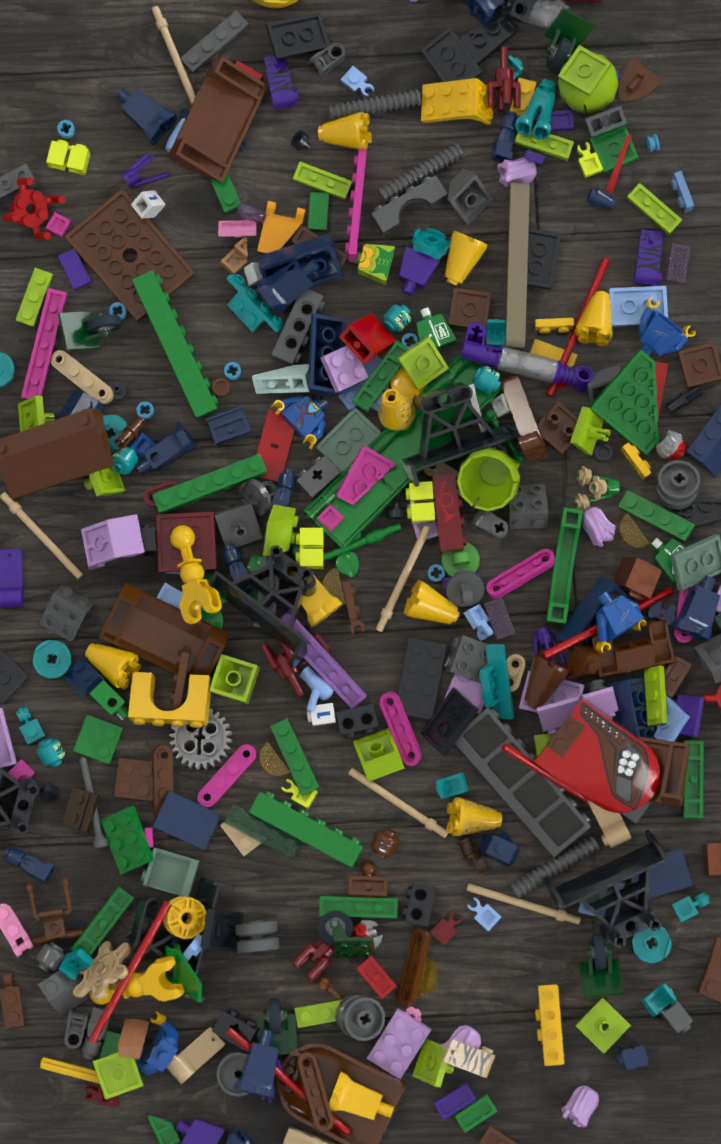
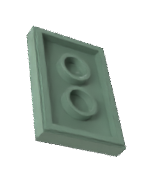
M354 407L315 448L323 456L326 455L337 469L342 472L356 458L362 445L367 447L381 431Z
M714 534L670 554L679 591L686 590L703 582L705 575L713 577L721 573L720 535Z

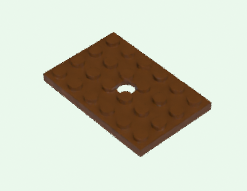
M121 189L64 237L115 297L125 306L133 318L139 322L147 313L132 283V279L153 270L154 274H159L163 284L160 287L162 291H167L168 296H170L192 278L195 272L148 218L142 219L131 205L133 200ZM127 249L137 252V259L134 262L128 263L123 259V253Z

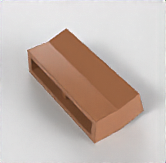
M125 1019L118 1044L119 1057L140 1059L149 1022L140 1019Z

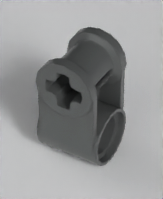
M333 43L323 51L312 56L309 62L314 64L320 77L325 76L345 61V49L340 43ZM334 51H340L342 53L339 57H334L332 55Z
M479 509L471 522L476 528L497 539L504 538L508 533L507 523L490 511ZM502 525L504 532L496 533L495 526L499 527Z
M70 1009L64 1038L67 1047L74 1049L83 1044L90 1013L83 1014ZM72 1034H77L79 1037L77 1045H72L69 1041Z

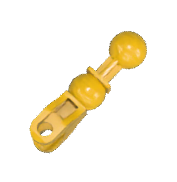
M180 525L172 530L170 541L175 548L181 551L183 562L178 564L177 567L181 568L180 577L185 584L182 585L183 595L179 606L184 621L192 625L201 619V606L208 613H216L221 610L222 604L219 592L208 584L207 579H203L204 569L199 564L202 560L193 558L191 546L195 541L193 530L188 526Z
M173 956L159 958L144 973L134 972L123 992L124 999H128L130 996L138 998L143 995H152L157 1000L163 1002L179 998L185 993L183 985L172 984L166 978L165 971H169L176 965L175 958ZM119 983L109 984L106 989V995L101 1000L94 999L91 996L92 990L89 991L91 1000L99 1005L109 1003Z

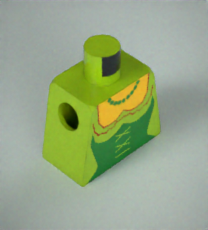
M364 244L362 253L357 252L356 262H349L359 264L358 274L386 285L395 247Z

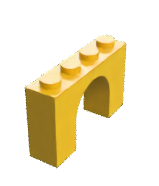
M133 672L128 718L134 724L145 725V722L156 726H163L164 723L175 727H182L183 724H187L194 728H201L202 725L208 726L211 699L209 689L212 683L209 675H190L188 696L184 704L176 710L163 711L155 707L154 704L155 676L152 673Z

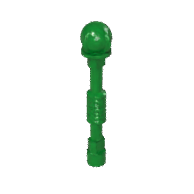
M492 409L486 410L484 419L495 427L500 426L497 421L498 416L496 412ZM510 440L504 442L513 452L512 454L517 462L520 463L524 460Z

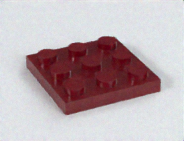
M214 512L156 515L159 573L180 572L181 568L177 567L178 564L183 562L181 551L175 548L170 541L172 530L180 525L190 527L195 534V541L191 546L193 558L202 560L199 564L204 570H217Z

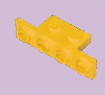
M558 985L538 986L539 1004L538 1009H535L536 1021L540 1022V1029H537V1040L541 1041L543 1045L544 1066L563 1065L564 1053Z

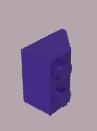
M677 695L676 699L672 700L690 717L678 736L697 737L704 698Z

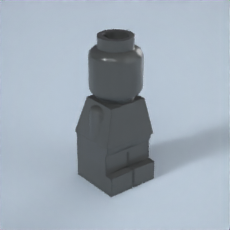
M97 1005L93 1007L86 1031L87 1038H85L82 1047L83 1057L89 1060H94L95 1056H98L102 1045L100 1040L105 1038L112 1017L111 1014L96 1043L89 1042L88 1039L105 1008Z

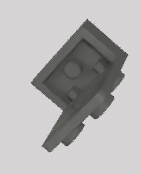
M544 484L518 486L516 496L509 502V529L548 528V504Z
M61 585L52 594L40 624L66 640L73 641L85 616L93 609L94 603L90 602L88 598L76 594L71 588Z
M457 635L451 643V654L447 656L444 663L446 667L445 672L458 674L481 683L479 673L488 664L485 648L488 644L465 635Z

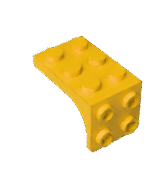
M473 78L422 85L421 121L423 123L472 119L480 121L485 125L491 124L493 110L487 107V85L479 79Z

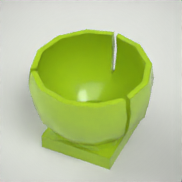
M580 45L571 58L564 63L558 75V86L562 100L573 111L586 114L584 104L588 114L602 111L614 100L619 84L617 72L613 64L603 55L591 52Z
M491 446L471 453L460 467L457 483L461 496L471 506L478 499L474 507L477 509L491 511L503 508L516 496L520 482L518 468L521 463L510 458L505 452L496 450Z

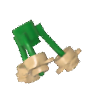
M585 466L578 470L576 476L581 486L589 485L590 492L595 495L594 498L588 499L586 495L581 496L580 493L577 494L578 496L574 500L576 509L583 510V513L590 509V503L604 498H611L613 494L619 493L620 485L617 479L593 476L592 471L585 468Z

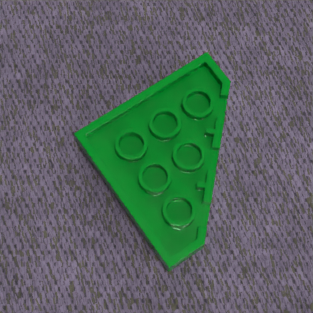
M639 348L589 407L647 455L659 441L658 407L656 402L657 387L655 380L656 367L655 361Z

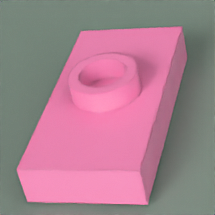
M256 220L219 221L218 237L256 236Z

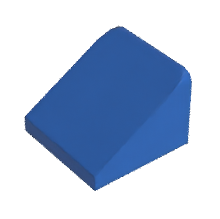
M141 431L136 439L131 440L127 444L128 447L134 449L143 459H145L144 452L156 445Z

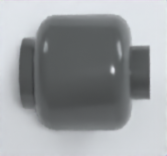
M53 942L50 944L45 943L36 955V960L39 962L38 967L46 972L49 969L52 971L58 970L65 958L64 950Z

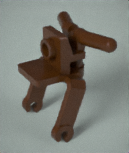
M63 877L68 909L38 913L33 883L27 884L33 917L37 920L43 919L45 935L32 939L33 945L52 942L56 938H61V940L79 938L83 933V929L65 931L64 915L70 914L73 908L68 877Z

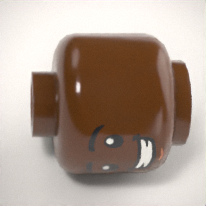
M389 828L378 830L371 842L373 853L385 859L393 856L399 844V839L395 836L396 832Z

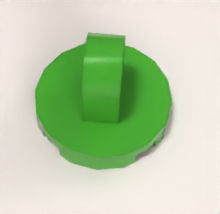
M467 542L463 551L443 553L441 563L444 571L449 576H454V573L462 570H470L475 573L479 566L480 557L476 548Z

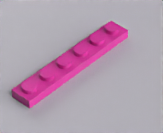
M359 149L358 156L354 157V167H357V173H353L352 184H355V190H351L350 201L354 202L353 208H349V219H352V224L347 227V236L350 237V243H346L345 254H349L348 261L356 262L366 149Z
M48 288L21 395L22 399L27 400L34 396H42L60 326L58 314L63 313L68 295L67 292Z

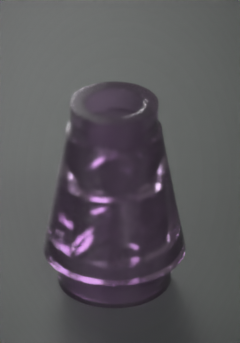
M242 201L237 210V215L245 220L263 223L267 216L266 212L249 201Z

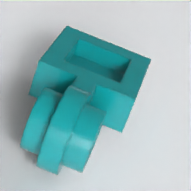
M18 708L19 711L16 714L20 722L25 721L26 723L19 728L27 744L29 745L45 737L46 735L38 719L29 721L28 718L31 717L28 708Z
M703 892L694 897L695 902H692L691 898L687 896L672 904L680 922L698 914L695 908L696 905L701 908L709 904V895Z

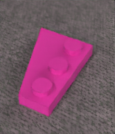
M362 445L335 496L354 505L396 463Z

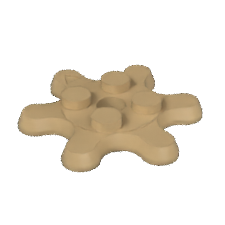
M109 941L102 943L92 965L79 971L78 974L83 975L84 978L74 988L73 995L82 998L92 990L91 996L94 999H103L109 984H114L118 979H124L127 976L128 970L121 963L131 953L130 945L123 943L115 951H112L113 947Z

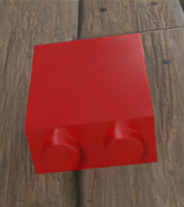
M372 313L350 324L339 336L364 365L385 354L396 342V339Z

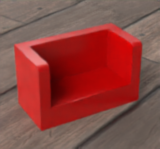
M372 956L368 957L356 968L381 999L397 986Z

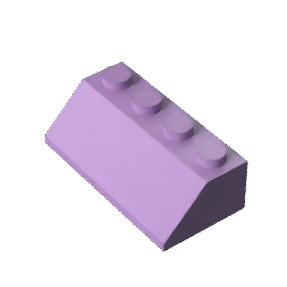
M613 687L582 695L610 717L616 716L615 712L618 711ZM579 696L538 707L537 711L543 732L547 731L548 734L556 733L580 702Z

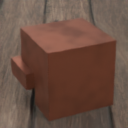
M623 557L613 582L623 591H627L628 596L641 602L651 598L662 570L645 560L635 557Z
M721 839L720 843L703 844L705 875H721Z

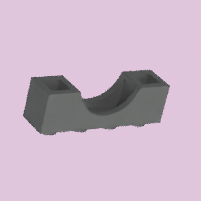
M436 175L432 178L428 176L417 187L411 186L402 196L399 197L397 195L391 198L387 205L376 207L373 213H371V219L384 237L399 228V215L406 206L413 203H421L429 208H433L445 201L448 194Z

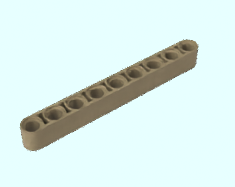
M510 182L505 347L525 348L530 183Z

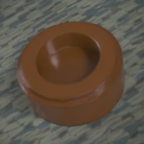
M220 377L213 381L212 391L217 397H225L230 393L231 386L226 378Z

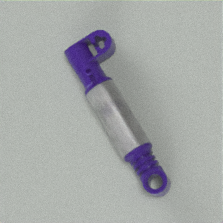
M471 323L467 328L460 358L492 365L497 370L553 384L556 382L560 383V381L563 384L566 382L567 385L571 383V386L579 392L586 391L588 389L587 384L594 377L592 369L587 366H579L573 369L572 366L569 368L568 365L564 367L561 361L504 346L493 347L485 345L486 328L481 323ZM473 336L476 337V341H475V342L472 341Z

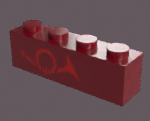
M455 472L432 475L431 480L440 553L463 551L467 541L466 534H462L461 527H464V516L460 515L459 508H462V498L457 494V489H459L458 477L456 478Z

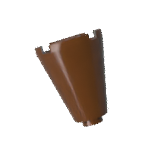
M536 653L524 699L527 701L526 705L536 710L538 707L544 706L568 676L570 669L549 658L544 659L542 654Z

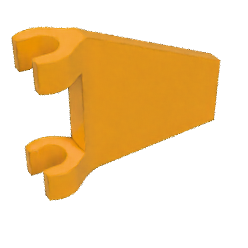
M268 201L257 252L267 254L282 249L302 225L306 212L305 209L297 208L296 218L294 219L274 214L276 202Z

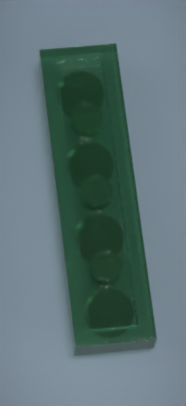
M234 804L223 822L290 859L294 857L301 843V840Z

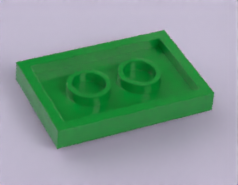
M130 806L100 820L120 875L154 861L135 806Z

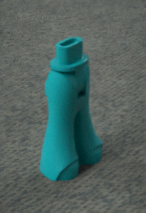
M543 79L541 84H538L527 109L518 117L515 123V128L520 134L530 136L536 115L540 111L538 121L533 130V137L539 140L549 137L551 132L550 119L556 94V83L554 81Z

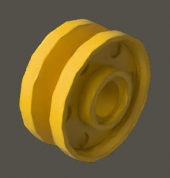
M178 896L169 901L171 907L163 919V924L171 935L182 939H191L204 930L207 913L204 906L198 900L187 896ZM184 913H187L188 919L185 922H182V915Z

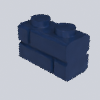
M638 1042L629 1046L618 1047V1053H615L618 1065L620 1067L623 1066L627 1070L637 1068V1066H646L649 1063L645 1047Z

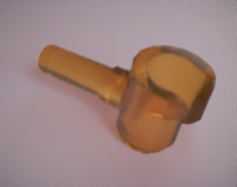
M321 977L319 987L341 1000L343 996L329 987L331 980Z

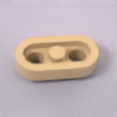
M513 654L507 659L509 679L513 681V685L510 686L511 692H514L519 687L525 668V660L518 654ZM513 661H517L519 663V666L517 668H514L512 666Z

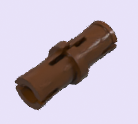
M136 417L130 425L123 429V433L115 439V444L120 441L117 445L118 448L124 449L131 440L136 439L140 430L147 424L146 421L141 424L144 418Z

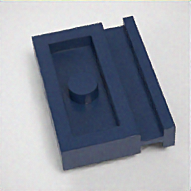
M242 406L206 418L216 445L252 432Z
M83 657L74 663L67 675H63L65 680L83 698L86 697L85 694L88 691L91 692L104 679Z

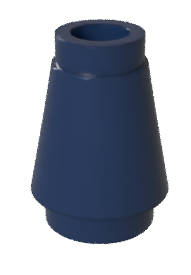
M592 187L587 197L590 205L610 210L613 209L616 199L598 187L597 189Z

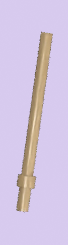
M154 6L152 12L156 19L155 24L162 33L192 105L196 95L168 31V23L163 18L159 7Z
M6 492L2 493L0 498L9 506V510L13 515L16 514L77 579H80L83 573L30 519L18 502H14Z
M423 526L390 599L380 613L382 616L375 628L376 630L382 632L388 619H391L394 613L392 610L431 530L430 527Z
M351 768L348 773L350 776L424 824L425 828L429 831L433 830L443 838H446L448 835L447 830L436 824L437 821L427 818L375 782H368L366 776Z
M468 883L466 891L545 914L561 922L568 921L577 925L580 923L581 917L568 914L565 910H555Z

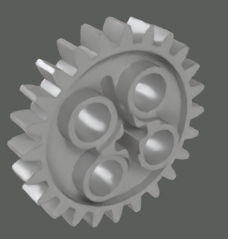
M213 709L209 710L208 726L204 725L202 735L205 739L201 740V755H198L200 742L197 737L201 736V728H197L194 732H188L189 725L183 724L182 727H171L175 733L169 734L171 738H174L169 743L172 746H176L172 749V752H179L176 758L181 759L183 757L181 762L183 765L189 762V768L196 764L197 770L200 769L201 765L207 770L209 763L215 767V760L221 763L220 756L227 757L224 751L231 750L227 743H232L233 741L227 736L232 735V732L226 731L230 725H223L226 719L225 717L219 719V712L213 715ZM210 725L216 726V731L213 734L207 733V728ZM188 743H195L193 751H186ZM208 744L214 745V750L211 753L205 752V747Z

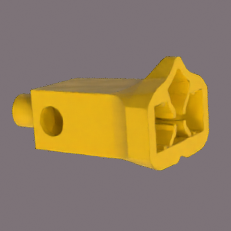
M294 571L289 572L290 576H295L297 574ZM316 577L315 594L309 597L303 596L301 602L302 607L307 613V620L311 628L329 617L343 605L338 598L328 593Z
M340 1072L329 1102L331 1111L342 1110L374 1120L376 1113L390 1118L394 1106L381 1102L382 1093L352 1080L345 1072Z

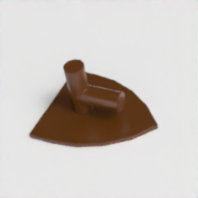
M632 58L622 71L619 80V100L624 102L641 99L649 95L662 80L636 59Z

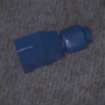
M506 111L505 115L502 116L500 123L501 131L493 143L490 159L503 162L505 159H512L513 152H511V148L514 144L515 123L518 119L515 112Z
M284 469L280 473L277 484L280 488H278L272 499L270 513L273 505L285 507L290 505L291 490L294 489L296 482L294 470Z
M234 544L224 547L223 558L226 565L230 568L233 581L248 575L247 569L242 564V556L239 549L235 548ZM252 585L241 589L246 594L255 591Z
M7 847L3 853V858L6 859L7 863L15 867H21L31 878L45 885L55 870L53 864L49 862L45 864L38 858L27 855L16 847Z

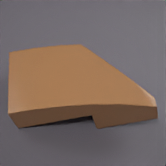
M246 236L220 261V265L230 274L238 273L247 264Z

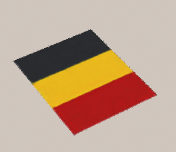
M551 330L550 333H539L538 331L530 353L560 361L571 332L560 333L558 330ZM578 338L567 363L569 368L574 366L582 344L578 341ZM560 381L558 387L565 389L566 382L563 384Z

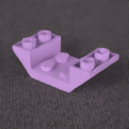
M137 515L109 519L81 529L89 571L104 567V563L120 557H133L144 553Z

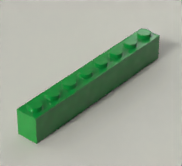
M153 270L132 279L136 292L196 420L216 411V405L219 404L215 394H210L208 390L211 387L207 377L203 378L200 373L203 370L199 360L195 361L192 356L195 353L190 342L186 343L184 336H187L182 325L178 326L176 319L179 317L175 309H171L168 304L171 300L167 291L163 292L160 287L163 283L159 274H154Z

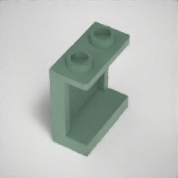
M154 848L151 851L154 861L149 863L148 869H144L141 876V881H144L143 885L178 896L189 897L200 861Z

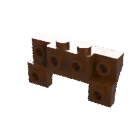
M666 619L647 623L649 637L612 644V640L610 642L607 640L606 642L611 645V649L607 651L603 646V653L596 650V644L599 642L598 633L592 635V648L603 657L597 670L598 676L629 673L632 670H645L651 666L675 662Z

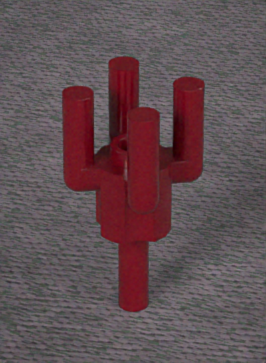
M500 47V68L495 70V81L491 80L487 83V107H495V90H497L498 111H505V105L511 104V90H513V108H521V84L513 81V69L508 68L507 47Z
M280 642L284 653L274 657L267 643L260 646L272 670H277L282 680L288 678L297 697L304 695L294 675L299 671L297 666L294 669L290 668V661L294 652Z
M321 939L315 945L309 943L292 961L293 965L299 970L310 958L316 965L306 975L314 983L330 965L329 958L335 952V948L325 944Z

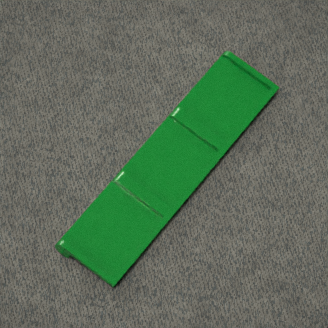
M460 353L448 365L449 369L437 376L420 394L449 386L451 383L454 384V382L471 385L474 382L472 377L479 366L472 360L460 358ZM499 386L496 392L492 390L489 394H485L475 388L480 412L503 390L501 386ZM447 394L441 396V403L447 400ZM416 405L415 419L407 430L397 431L385 428L367 446L396 463V465L369 488L354 505L335 496L353 463L352 461L303 510L306 517L310 518L319 528H323V531L343 550L411 483L401 463V459L419 453L424 413L419 411ZM457 405L433 414L450 424ZM467 408L462 419L473 416ZM432 418L431 430L444 426ZM462 427V428L457 429L458 434H459L465 427ZM450 432L430 438L428 450L450 443L452 441ZM424 469L416 471V475L418 476ZM329 505L333 506L344 516V519L332 532L317 520V517Z

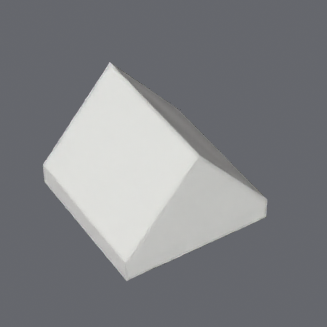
M251 263L244 267L249 286L256 285L257 281L263 278L259 270V263Z
M504 393L491 401L498 418L511 413Z

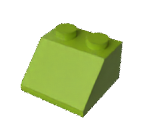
M273 505L267 522L263 556H269L271 554V547L279 545V548L286 552L289 551L290 545L295 543L296 533H293L294 527L297 528L299 516H295L296 508Z
M221 654L209 691L244 704H249L260 667Z
M389 728L353 741L368 782L404 769L402 759Z

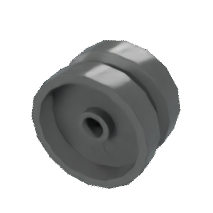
M677 460L665 464L660 469L657 479L656 494L658 499L666 507L675 510L691 506L698 494L700 474L696 467L689 462Z
M258 920L235 925L236 936H248V939L239 940L236 943L237 953L279 949V938L266 937V934L278 931L277 921Z
M352 994L345 997L339 1003L335 1019L342 1033L357 1040L367 1041L374 1039L380 1034L385 1023V1013L380 1003L373 998L361 994Z
M237 1050L230 1052L223 1057L217 1068L218 1084L224 1092L231 1096L240 1097L249 1094L233 1089L236 1081L239 1079L235 1076V1071L240 1070L242 1072L247 1051Z

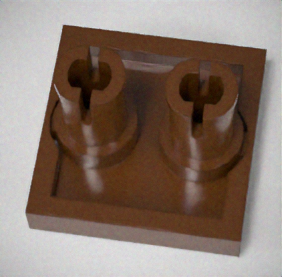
M558 401L538 423L543 440L562 455L572 444L570 441L578 418Z

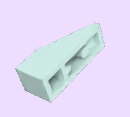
M309 364L292 365L252 376L256 394L310 391L308 389Z

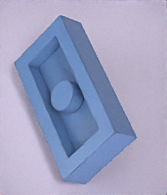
M682 171L676 172L672 177L671 186L674 191H677L679 196L677 197L679 207L683 208L684 213L692 211L694 203Z

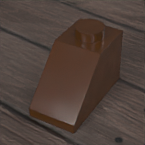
M575 644L567 663L570 672L564 680L580 681L595 675L603 657L591 646Z

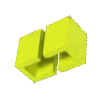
M63 140L52 141L46 162L49 168L65 171L67 167L69 172L85 176L90 152L86 146L81 144L69 146L68 142Z
M432 481L419 482L417 487L409 483V488L406 489V500H410L411 507L407 508V517L412 520V524L435 522L434 502H432L434 499Z
M300 528V533H296V545H300V552H296V563L300 564L303 568L323 569V549H304L324 548L323 528Z

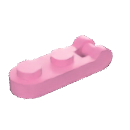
M0 904V929L11 945L15 955L19 957L23 954V951L26 949L30 950L35 946L12 907L8 904ZM22 937L24 942L18 945L16 940Z

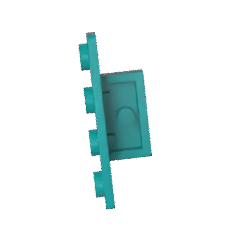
M231 274L226 278L238 291L227 306L251 332L256 331L264 321L276 333L283 330L285 325L282 319L273 314L269 305L261 301L257 292L249 288L242 276Z
M488 644L485 647L488 664L479 673V680L482 684V699L484 700L485 707L494 706V710L500 716L499 719H513L515 716L505 646Z

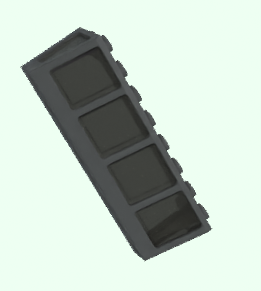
M487 707L468 724L455 745L552 857H555L591 827L589 825L590 819L585 813H579L576 810L577 804L570 797L567 799L563 795L564 789L501 750L502 746L506 743L534 761V755L532 753L528 754L524 750L525 744L519 738L515 739L511 735L512 729L506 723L503 725L498 720L500 718L499 714L493 708L490 710Z

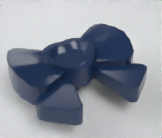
M662 600L654 603L648 610V618L666 619L668 626H670L675 619L674 612L677 611L674 603L670 605L667 611L661 609Z

